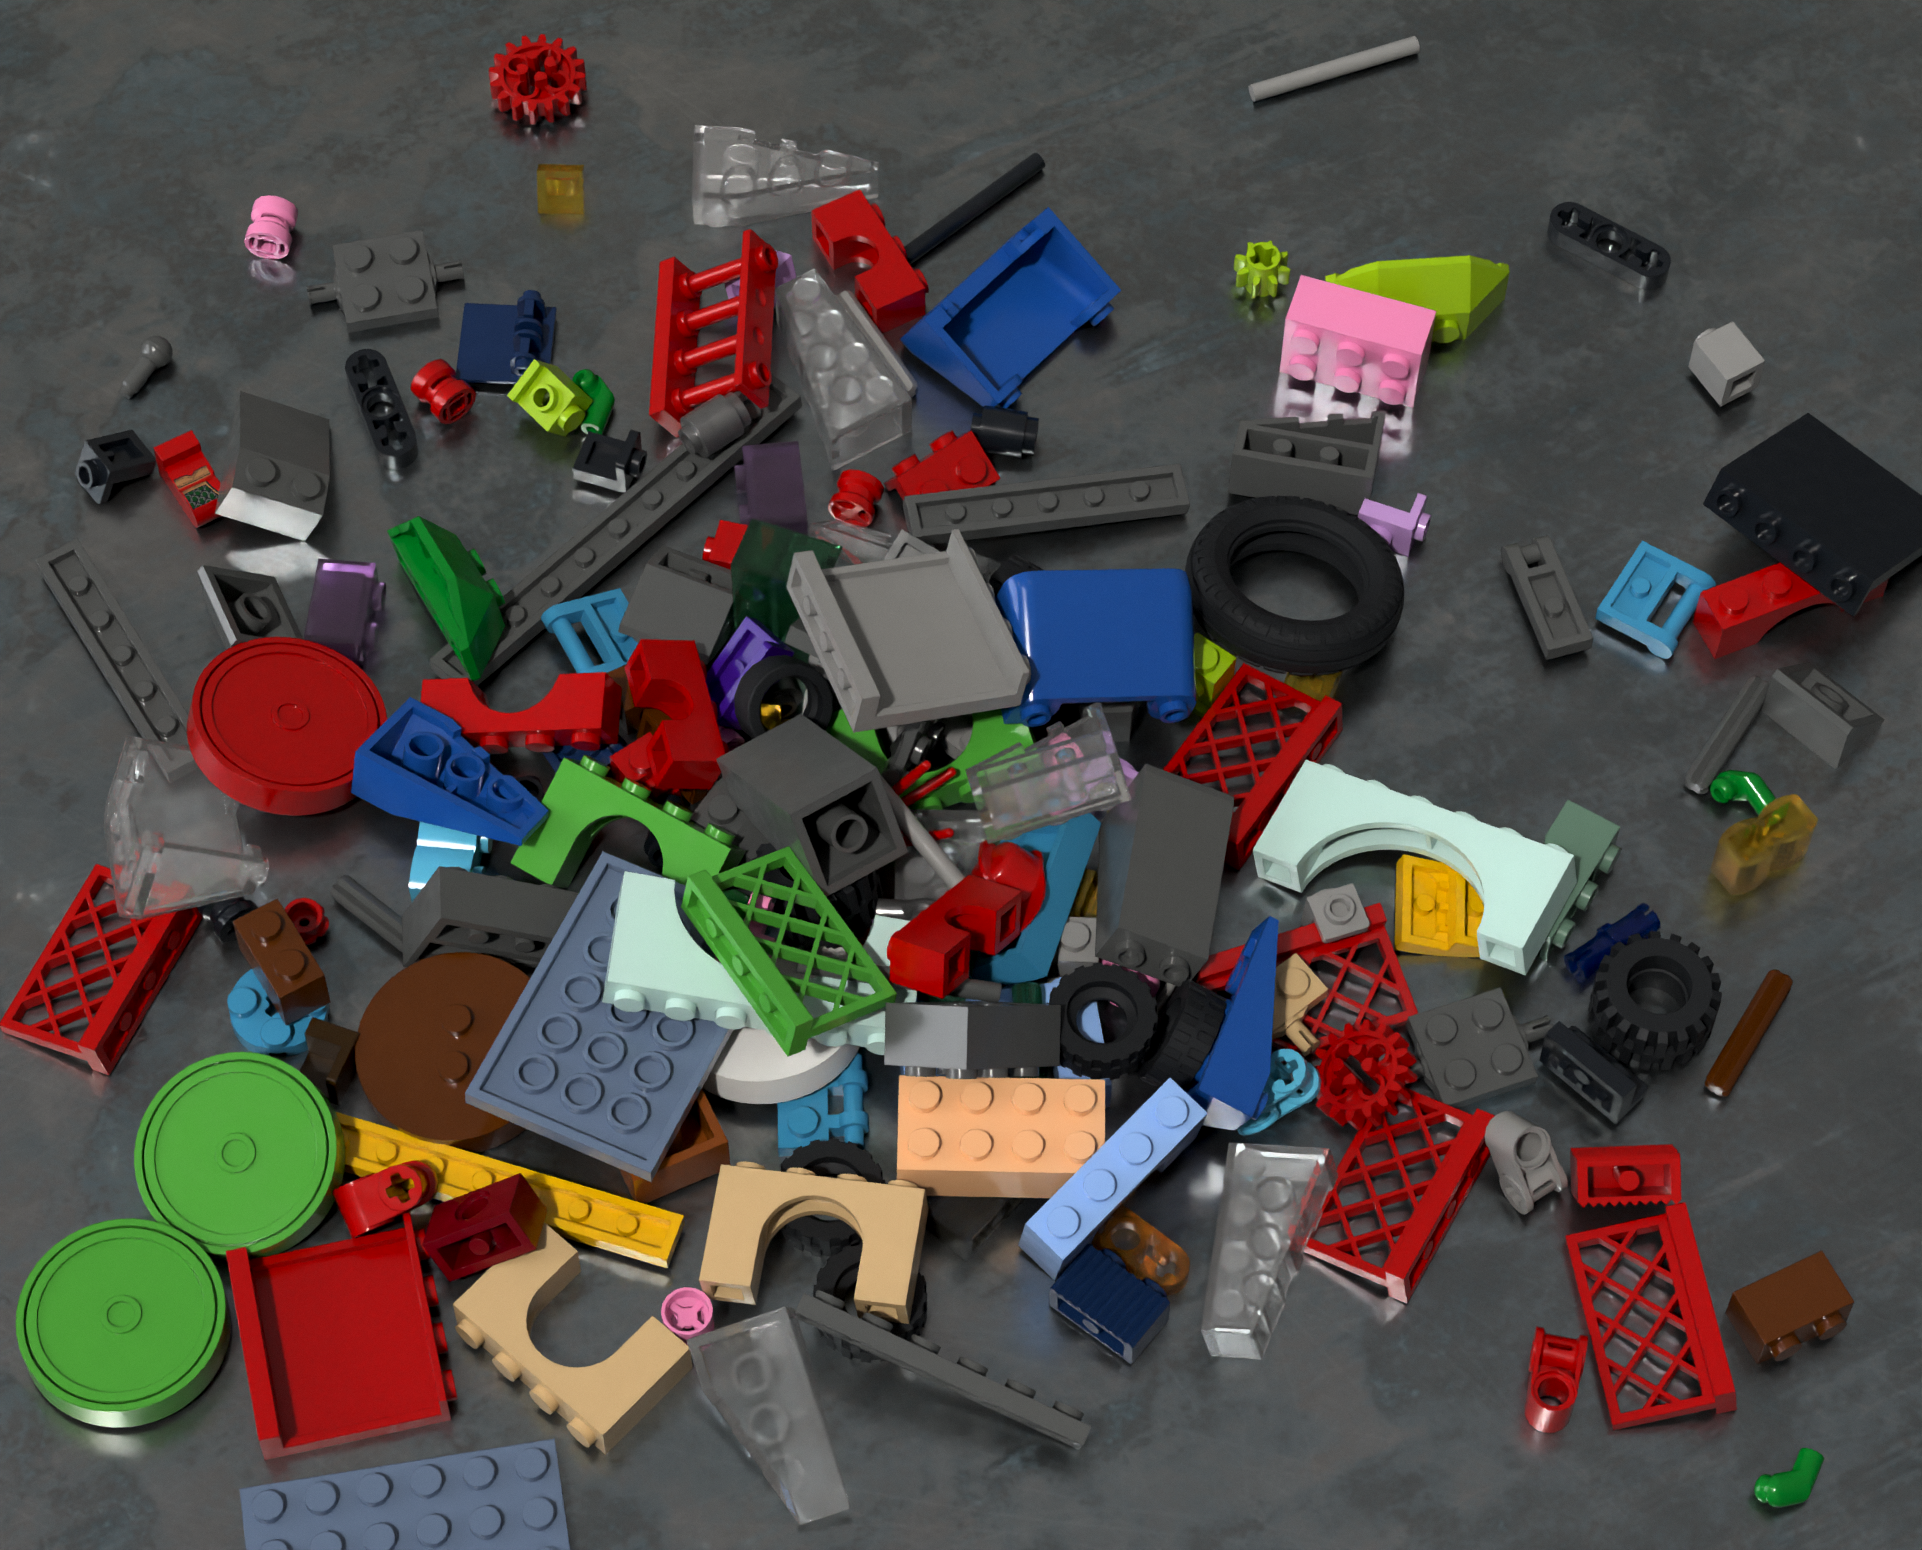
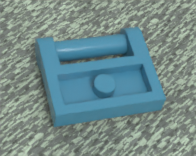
M1642 540L1598 607L1595 619L1645 644L1649 651L1657 657L1668 659L1678 647L1677 638L1696 610L1700 592L1715 587L1716 582L1709 574ZM1676 582L1684 586L1686 591L1662 628L1651 623L1650 620Z
M620 588L553 605L544 611L541 616L547 631L556 635L577 673H608L626 665L638 645L633 637L618 632L621 620L629 604ZM572 623H582L602 658L603 664L594 665L571 625Z

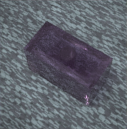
M799 442L742 446L743 465H734L736 492L746 493L747 504L738 505L740 524L775 530L776 548L809 546Z
M318 559L303 638L304 640L324 645L339 652L365 670L369 651L376 652L378 647L379 625L374 623L376 611H383L386 602V583L379 582L376 563Z

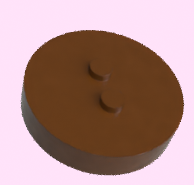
M455 952L435 955L420 960L389 979L372 998L366 1008L358 1028L360 1035L355 1044V1062L358 1077L367 1099L379 1120L386 1127L399 1130L411 1137L426 1142L446 1144L473 1153L495 1148L523 1132L526 1128L467 1104L465 1092L530 978L515 966L501 959L479 953Z

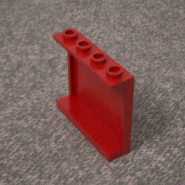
M410 1212L402 1214L404 1228L252 1260L249 1258L246 1247L226 1251L258 1440L265 1460L451 1420L448 1402L458 1400L452 1369L442 1371L438 1355L448 1353L443 1322L432 1324L429 1309L430 1307L439 1306L434 1276L423 1277L420 1261L430 1259V1255L422 1246L425 1231L424 1229L414 1231Z

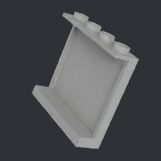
M959 529L951 531L947 550L943 552L821 569L813 550L794 553L786 588L853 733L1020 706L1026 684L1031 680L1030 663L1024 654H1020L1013 639L1011 624L1006 618L1003 619L995 603L993 588L989 583H985L978 569L976 554L971 547H967Z

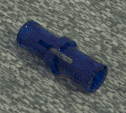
M1641 903L1614 924H1603L1597 928L1595 937L1564 956V962L1568 971L1574 974L1577 970H1580L1575 975V979L1580 982L1586 981L1589 976L1598 971L1604 955L1609 956L1611 947L1620 941L1626 945L1628 937L1639 933L1642 939H1645L1649 931L1660 930L1661 923L1654 910L1645 916L1644 913L1649 910L1650 906Z

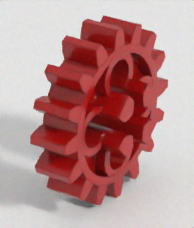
M540 34L537 42L531 43L530 39L525 35L522 36L521 46L516 47L508 42L505 44L507 55L497 53L494 55L495 67L489 68L492 99H498L501 112L512 108L513 120L518 121L523 115H529L530 124L535 125L539 116H545L549 123H553L554 113L559 111L561 114L568 116L571 114L569 103L577 105L582 103L581 92L587 91L584 59L577 58V49L574 46L564 50L562 38L558 37L550 44L547 43L545 34ZM543 65L545 67V73L541 72V67ZM531 86H535L533 93H531Z
M1364 1019L1359 1031L1350 1023H1347L1344 1027L1345 1036L1340 1039L1332 1033L1327 1036L1329 1043L1332 1045L1328 1051L1324 1049H1317L1315 1051V1054L1322 1060L1320 1066H1314L1321 1077V1087L1316 1096L1318 1101L1315 1105L1339 1126L1343 1127L1348 1122L1356 1130L1362 1129L1365 1119H1368L1376 1127L1380 1126L1381 1113L1385 1111L1396 1116L1398 1110L1394 1103L1398 1098L1401 1100H1409L1411 1098V1095L1404 1087L1406 1083L1417 1081L1418 1077L1408 1068L1417 1062L1416 1057L1408 1050L1410 1044L1386 1023L1382 1022L1376 1027L1369 1019ZM1385 1054V1057L1379 1061V1058ZM1352 1055L1360 1063L1363 1071L1380 1086L1377 1093L1374 1094L1367 1088L1364 1080L1346 1064L1349 1056ZM1346 1088L1347 1090L1340 1095L1342 1090Z

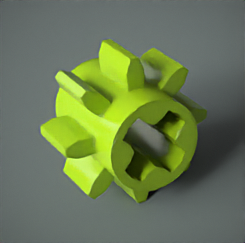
M1272 241L1255 244L1248 242L1246 256L1241 254L1235 255L1236 287H1245L1252 295V298L1269 295L1276 297L1278 283L1283 285L1289 284L1291 269L1287 267L1288 252H1280L1272 244Z

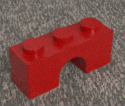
M859 189L811 210L812 238L833 270L855 262L864 263L872 267L855 276V297L882 334L925 315V295L929 293L927 281L920 269H912L907 261L906 250L899 237L896 235L891 237L885 228L883 214L876 203L869 204Z
M641 639L624 667L634 706L658 709L672 719L662 720L646 746L656 789H711L721 773L716 758L729 751L726 742L722 740L717 724V706L710 698L706 684V666L699 658L695 640Z
M970 874L891 936L887 946V958L890 960L889 982L941 999L945 998L969 978L970 950L995 956L1020 935L1022 891Z

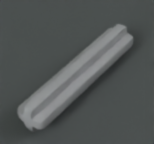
M844 290L840 294L835 295L831 299V310L893 397L899 402H904L908 398L914 397L918 392L917 381L853 292Z

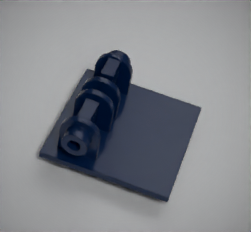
M535 290L525 291L523 296L518 299L517 305L465 303L456 379L472 383L516 384L534 359L551 364L557 308L545 307L541 294Z

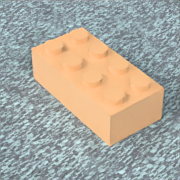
M899 1075L897 1180H905L916 1184L918 1188L925 1189L926 1196L1051 1198L1105 1143V1080L977 1077V1079H948L946 1076L916 1077Z

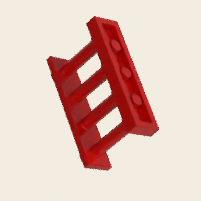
M752 229L743 231L741 258L705 271L695 273L675 256L660 261L649 416L676 438L679 437L678 431L682 429L681 417L694 410L695 406L705 403L718 394L725 396L730 392L740 391L760 409L769 405V387L772 382L770 369L775 277L778 257L774 248L760 238ZM740 278L739 296L699 310L702 291ZM738 316L737 334L697 348V337L700 329ZM736 354L735 373L694 387L695 373L698 367Z

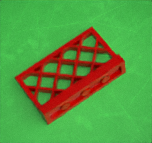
M1243 663L1163 770L1175 775L1181 772V777L1199 784L1218 781L1221 792L1226 794L1229 793L1225 779L1252 774L1255 785L1250 792L1231 795L1234 796L1233 808H1238L1235 812H1232L1224 863L1237 870L1241 869L1252 854L1254 846L1305 760L1317 764L1320 762L1343 730L1342 703L1327 695L1320 702ZM1249 682L1264 690L1267 700L1240 705L1238 693ZM1296 706L1308 713L1302 722L1281 726L1277 710ZM1270 711L1274 727L1248 733L1244 717ZM1237 718L1241 734L1214 739L1212 728L1216 722ZM1278 739L1281 750L1276 757L1255 761L1251 744ZM1241 746L1245 747L1248 758L1247 763L1221 767L1217 751ZM1211 753L1215 769L1193 774L1187 773L1185 764L1190 757Z
M96 864L0 1021L2 1032L85 1060L89 1063L92 1070L110 1075L202 919L197 910L199 900L192 887L174 882L171 888ZM104 882L120 887L121 897L96 906L94 898ZM152 898L162 901L155 914L140 920L137 919L134 905ZM127 909L131 923L105 933L100 919ZM94 922L98 936L72 947L70 937L75 929ZM136 936L138 943L133 952L114 960L109 946ZM103 949L107 964L81 974L76 959ZM69 962L74 977L48 987L45 979L51 969ZM111 976L114 984L108 994L89 1001L85 986ZM78 989L83 1004L56 1015L52 999ZM45 1003L49 1018L30 1026L20 1023L26 1010ZM87 1017L89 1026L79 1042L63 1037L60 1027Z
M1381 903L1364 907L1370 923L1366 932L1330 943L1322 942L1315 923L1278 934L1276 967L1297 953L1308 967L1312 962L1323 959L1341 968L1332 989L1328 988L1327 999L1317 1019L1305 1015L1302 1020L1304 1025L1312 1028L1311 1033L1314 1036L1317 1031L1327 1036L1332 1033L1339 1039L1345 1036L1344 1030L1339 1031L1322 1022L1331 1001L1358 1013L1353 1025L1358 1031L1361 1028L1360 1023L1363 1016L1372 1020L1371 1022L1376 1027L1384 1022L1393 1029L1406 1025L1409 1016L1418 1014L1386 931L1385 924L1387 919ZM1373 943L1378 944L1384 960L1378 975L1351 962L1357 948ZM1245 944L1209 955L1208 961L1194 976L1192 981L1215 993L1225 990L1226 983ZM1350 951L1346 959L1338 956V954ZM1386 969L1388 970L1391 981L1383 978ZM1346 971L1373 984L1363 1005L1336 992ZM1378 986L1398 996L1403 1012L1385 1016L1368 1007ZM1328 1037L1317 1038L1320 1044L1313 1052L1310 1050L1308 1055L1314 1054L1317 1049H1329L1332 1045L1329 1043ZM1279 1038L1272 1039L1273 1047L1279 1050L1292 1049L1304 1057L1296 1045L1293 1046Z
M1404 1087L1411 1095V1098L1409 1100L1398 1098L1397 1101L1412 1107L1416 1118L1389 1126L1384 1115L1385 1112L1381 1113L1382 1128L1376 1130L1377 1127L1372 1122L1365 1119L1362 1129L1358 1130L1295 1240V1247L1300 1251L1387 1287L1390 1297L1407 1304L1491 1155L1486 1146L1484 1136L1487 1125L1495 1115L1478 1108L1474 1115ZM1445 1121L1461 1127L1454 1139L1435 1145L1428 1130L1429 1126ZM1421 1129L1427 1147L1400 1155L1394 1137ZM1387 1140L1393 1158L1365 1166L1361 1155L1365 1147ZM1445 1155L1441 1162L1439 1156ZM1432 1159L1436 1168L1433 1178L1411 1185L1405 1167ZM1357 1163L1359 1169L1353 1170L1355 1164ZM1398 1169L1404 1188L1377 1196L1370 1178ZM1364 1180L1370 1198L1342 1207L1338 1196L1342 1187ZM1423 1195L1418 1203L1416 1197ZM1409 1199L1414 1211L1410 1219L1388 1226L1382 1207ZM1334 1203L1336 1209L1329 1211ZM1375 1210L1381 1229L1354 1237L1347 1218ZM1341 1221L1347 1237L1346 1240L1330 1245L1313 1239L1319 1227ZM1399 1236L1395 1244L1393 1237ZM1383 1240L1387 1241L1390 1254L1382 1268L1362 1260L1358 1248ZM1352 1251L1353 1256L1345 1252Z
M1686 1202L1665 1206L1666 1213L1565 1236L1613 1431L1714 1408L1716 1414L1737 1410L1736 1391ZM1659 1231L1663 1246L1652 1262L1629 1249L1637 1235ZM1623 1238H1624V1240L1622 1241L1621 1244H1619L1618 1242L1614 1241V1240H1619V1239H1623ZM1601 1244L1615 1253L1602 1273L1582 1262L1579 1248ZM1623 1257L1646 1270L1633 1291L1609 1278ZM1665 1258L1669 1271L1660 1267ZM1654 1275L1674 1287L1675 1293L1664 1309L1640 1296ZM1586 1276L1596 1281L1590 1290ZM1603 1286L1627 1299L1614 1320L1594 1310L1593 1301ZM1635 1304L1658 1317L1645 1338L1621 1325ZM1677 1305L1679 1306L1681 1318L1672 1314ZM1666 1322L1686 1333L1687 1341L1677 1356L1653 1343ZM1598 1323L1608 1328L1602 1338ZM1615 1333L1639 1346L1626 1367L1607 1358L1605 1354V1348ZM1647 1351L1671 1365L1657 1386L1633 1373ZM1690 1352L1694 1366L1685 1362ZM1681 1370L1698 1380L1702 1395L1680 1400L1665 1390L1677 1371ZM1610 1371L1619 1375V1378L1614 1384V1386ZM1627 1381L1651 1394L1642 1409L1620 1413L1617 1396ZM1659 1399L1666 1402L1665 1404L1656 1405Z

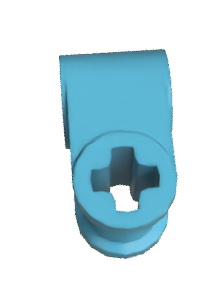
M1280 1049L1271 1054L1270 1075L1264 1091L1269 1093L1266 1106L1257 1120H1248L1237 1129L1238 1133L1245 1136L1261 1132L1273 1125L1281 1117L1311 1102L1317 1096L1321 1087V1077L1318 1070L1311 1063L1307 1062L1301 1054L1292 1049ZM1281 1061H1286L1287 1064L1283 1065ZM1291 1073L1293 1075L1294 1081L1291 1080ZM1300 1089L1303 1093H1298L1297 1090Z

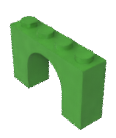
M843 709L833 712L826 732L877 767L879 773L882 774L888 756L879 729L853 733ZM1001 709L972 713V735L961 755L952 763L939 770L924 773L921 778L900 794L899 797L902 798L948 768H955L957 773L953 778L908 806L917 819L923 820L938 815L942 812L943 808L953 804L980 801L990 791L1007 785L1016 787L1031 782L1035 775L1046 772L1032 727L1024 726L1022 723L1004 724Z
M584 755L581 761L563 758L541 802L549 810L548 818L522 846L518 847L511 861V864L547 884L568 888L594 837L608 824L623 818L636 819L653 833L662 852V876L673 879L685 886L688 876L706 869L712 877L737 867L746 851L732 844L735 835L712 823H708L706 829L690 821L693 812L670 800H667L664 806L648 798L652 791L651 789L625 777L623 783H620L607 775L610 770L609 766L590 756Z

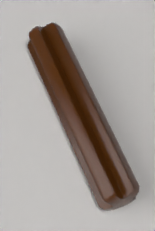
M1776 969L1770 970L1706 1076L1705 1087L1709 1091L1714 1092L1720 1097H1726L1730 1094L1791 990L1793 980L1789 975L1783 974Z

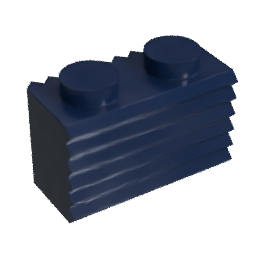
M1087 1244L1051 1286L1049 1294V1305L1130 1364L1135 1362L1137 1357L1147 1348L1148 1344L1160 1332L1161 1328L1166 1325L1169 1319L1170 1302L1161 1286L1148 1278L1137 1279L1134 1274L1126 1270L1125 1263L1118 1255L1105 1248L1101 1251L1096 1250L1092 1244Z

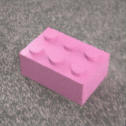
M1301 275L1285 319L1279 372L1289 374L1298 380H1312L1334 386L1343 392H1356L1375 397L1387 404H1401L1413 408L1428 365L1436 311Z

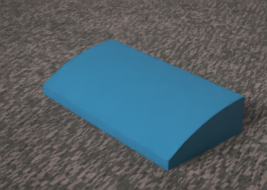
M1077 800L1006 825L1000 843L1009 841L1021 846L1028 852L1037 850L1043 853L1046 880L1045 898L1032 922L998 954L993 956L984 952L970 950L969 978L1007 985L1047 977L1101 826V822Z

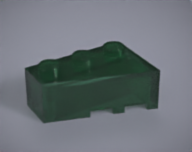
M752 518L731 563L735 632L745 617L749 616L756 618L781 641L785 642L790 625L800 618L786 588L794 553L813 550L821 569L834 568L843 547Z

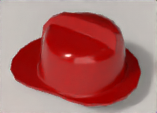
M987 840L980 843L978 862L970 875L1022 891L1020 932L1032 922L1045 898L1046 880L1043 865L1044 857L1041 851L1033 850L1028 852L1021 846L1009 841L998 845Z

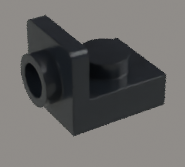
M127 430L86 440L75 470V476L80 485L87 490L95 502L101 504L108 501L114 483L153 474L156 458L133 430Z

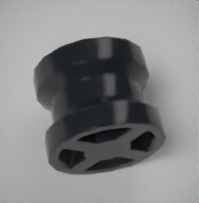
M234 879L225 880L210 888L200 899L197 906L201 917L208 922H213L214 932L223 942L237 940L233 921L258 908L253 901L244 898L242 886Z

